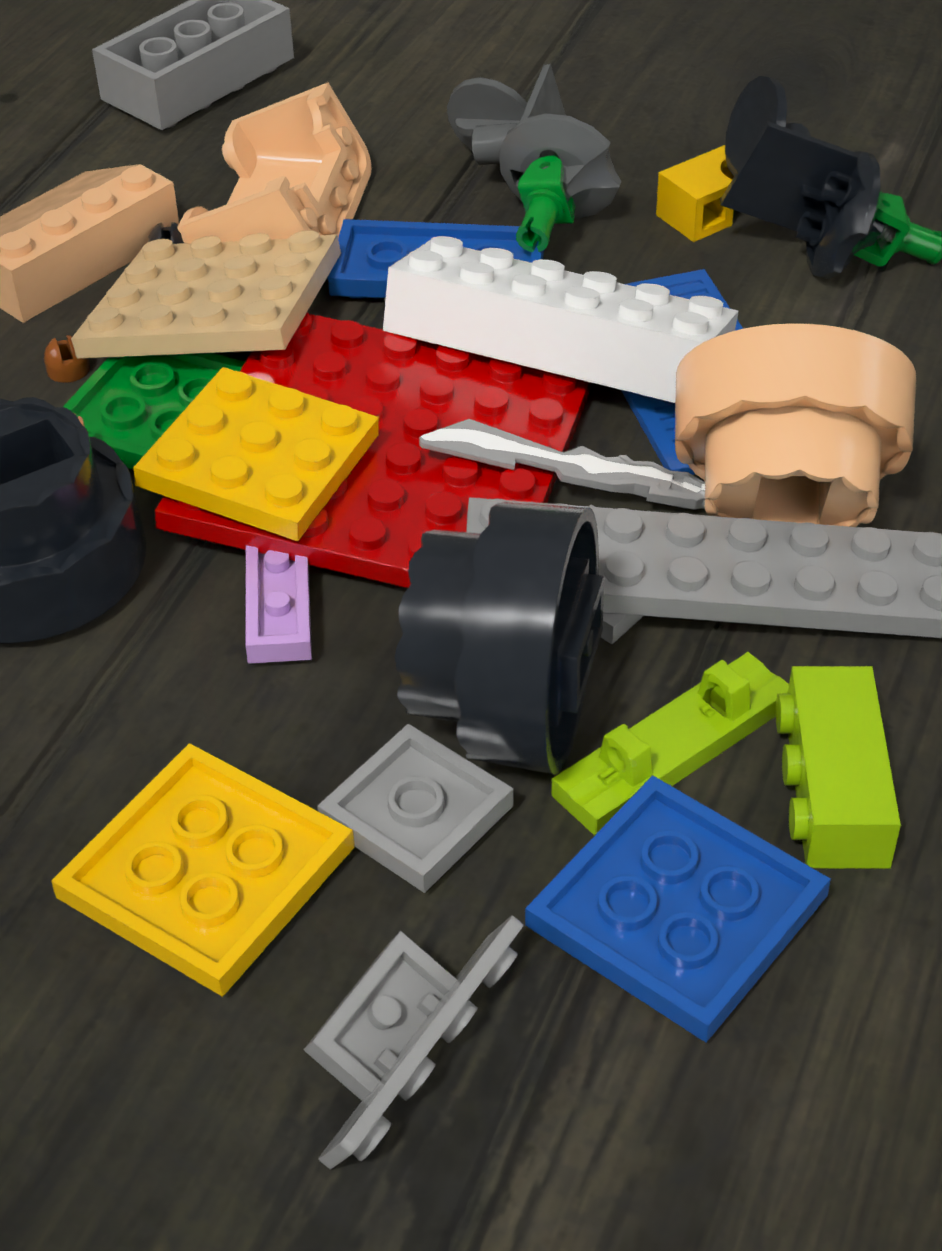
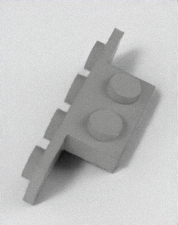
M513 915L510 916L489 934L456 978L400 931L388 943L304 1048L307 1054L362 1100L318 1158L326 1167L331 1170L350 1155H354L359 1161H362L381 1141L392 1124L382 1114L397 1094L406 1101L419 1089L436 1065L427 1057L429 1051L440 1037L447 1043H450L462 1031L478 1008L468 999L481 982L488 988L492 987L517 957L518 953L509 947L510 943L524 926Z

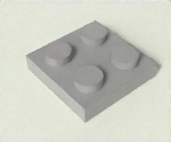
M407 724L317 807L318 812L353 830L354 846L425 893L513 807V788L420 730Z

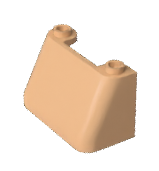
M327 82L232 120L225 134L222 152L228 166L235 170L240 178L227 204L211 211L202 206L191 208L184 213L177 229L181 233L183 242L191 244L196 239L207 236L219 237L221 242L240 241L245 236L257 233L267 234L270 236V239H288L295 233L308 230L317 231L319 235L337 234L339 238L343 219L354 218L371 176L372 166L365 143L330 84Z

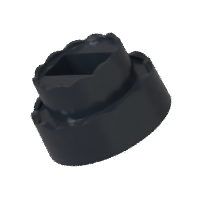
M35 397L22 398L16 401L0 399V643L28 642L66 633L104 614L118 603L134 585L140 575L146 556L145 533L127 466L106 442L96 437H90L86 428L71 410L64 407H54L45 400Z
M518 502L496 503L490 508L489 525L482 533L433 529L422 534L421 548L414 553L409 562L408 573L411 585L403 595L399 606V622L403 636L397 645L394 657L396 669L402 679L398 687L397 697L400 703L406 707V714L458 722L456 736L460 745L466 750L467 759L558 774L569 757L575 739L588 676L603 631L604 576L599 575V542L596 518L593 510L587 507Z

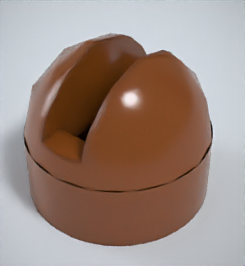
M66 335L67 340H60L58 342L54 338L45 348L44 362L47 374L56 382L68 383L77 381L85 377L90 370L89 358L76 357L71 340L73 336Z

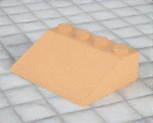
M141 164L85 171L0 216V308L24 323L132 262L143 245L148 243L149 235L157 224L162 223L163 227H171V223L174 222L179 225L173 182Z

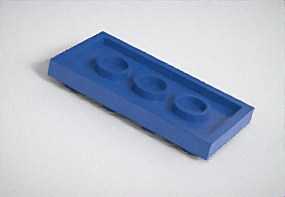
M343 219L338 238L341 255L329 273L330 296H348L353 299H364L367 297L386 298L388 268L410 254V252L430 241L431 238L437 236L459 239L463 242V247L479 251L485 248L505 249L513 253V259L531 263L535 260H543L544 250L538 252L537 245L539 241L536 243L534 252L523 249L516 240V233L520 226Z

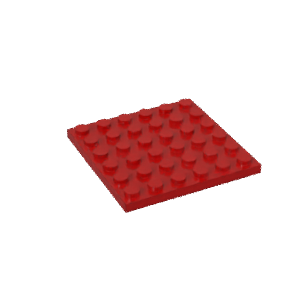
M306 313L285 350L252 351L240 372L379 417L377 438L312 521L299 541L167 496H163L155 509L156 529L245 550L246 546L257 547L258 552L265 554L268 550L288 553L289 560L295 561V555L304 556L308 559V565L409 588L411 585L408 573L409 562L414 553L421 548L422 534L433 529L466 532L469 497L547 503L558 477L554 471L515 462V468L512 470L425 449L419 445L420 437L458 422L472 419L552 449L567 452L590 394L591 382L386 332L383 329L361 325L355 321H341Z

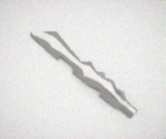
M472 419L424 434L419 439V445L422 448L512 470H514L515 462L554 471L561 482L610 492L636 494L647 497L646 501L694 510L705 509L704 481L688 472L670 471L655 462L633 461L627 455L604 457L584 446L567 452H561Z

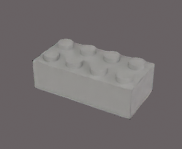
M189 0L92 49L101 100L160 130L173 127L181 119L198 110L209 107L212 102L231 92L242 89L245 84L264 74L273 72L278 66L294 58L290 9L272 0Z

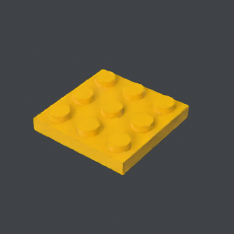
M222 367L133 467L135 486L299 541L312 521L377 438L379 417L346 405H340L302 393L293 388H287L252 377L243 372Z
M189 743L51 882L57 899L223 997L354 849L353 830Z

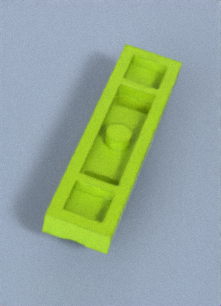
M749 652L728 665L727 662L721 660L704 671L699 684L629 729L627 725L621 724L604 735L600 748L552 778L551 796L595 836L652 775L673 786L776 717L777 694H788L789 684L780 676L770 672L761 661Z

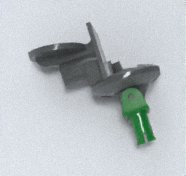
M551 64L543 65L528 103L514 89L496 80L481 77L467 79L454 88L447 105L449 123L456 136L473 151L477 164H500L501 174L511 192L522 200L526 214L516 233V240L523 249L534 252L536 243L539 241L537 245L538 252L543 251L549 243V237L554 224L574 223V219L596 215L612 203L622 181L616 173L610 158L609 146L611 142L593 126L571 116H566Z

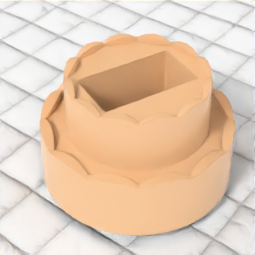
M773 324L740 329L714 337L692 349L680 361L676 371L675 452L681 463L688 464L697 476L705 480L706 514L718 517L751 518L796 523L808 522L857 527L860 523H871L879 505L880 480L887 474H896L902 471L908 463L913 450L916 394L915 368L910 359L901 350L882 339L855 330L816 324Z

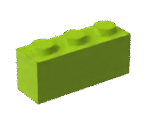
M792 666L788 694H777L776 698L778 734H788L789 744H784L782 753L783 782L785 786H795L797 797L791 798L789 804L790 837L792 840H802L805 864L812 868L891 869L901 824L873 667Z

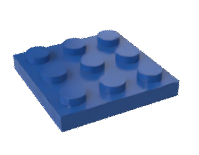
M652 775L525 908V926L707 1043L826 899L831 879Z

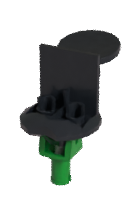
M758 76L747 84L731 112L726 131V163L734 178L720 200L721 206L796 231V238L806 241L807 264L811 273L828 280L840 274L850 263L854 255L876 266L886 265L892 255L898 253V251L925 260L933 265L942 259V231H935L910 222L903 198L881 192L880 165L873 154L862 151L853 152L811 137L808 128L802 124H786L787 100L785 90L778 80L771 77Z

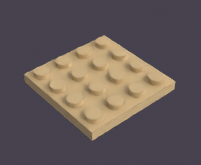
M308 230L295 233L288 239H270V236L267 234L257 233L245 236L240 241L221 242V239L216 236L202 237L196 239L191 244H173L169 239L150 241L143 245L140 252L129 266L125 268L118 280L107 291L103 299L71 338L76 357L98 358L285 350L341 255L337 234L319 235L317 231Z

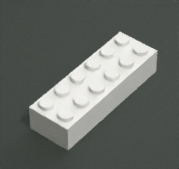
M437 236L431 238L430 241L410 252V254L388 268L383 331L675 403L676 371L680 361L688 352L703 342L735 331L739 311L723 307V302L713 297L693 296L690 299L669 295V289L660 285L646 283L634 287L617 283V278L608 273L592 271L582 275L565 271V266L556 261L535 260L532 263L513 259V253L505 249L485 248L479 251L463 247V242L459 239Z

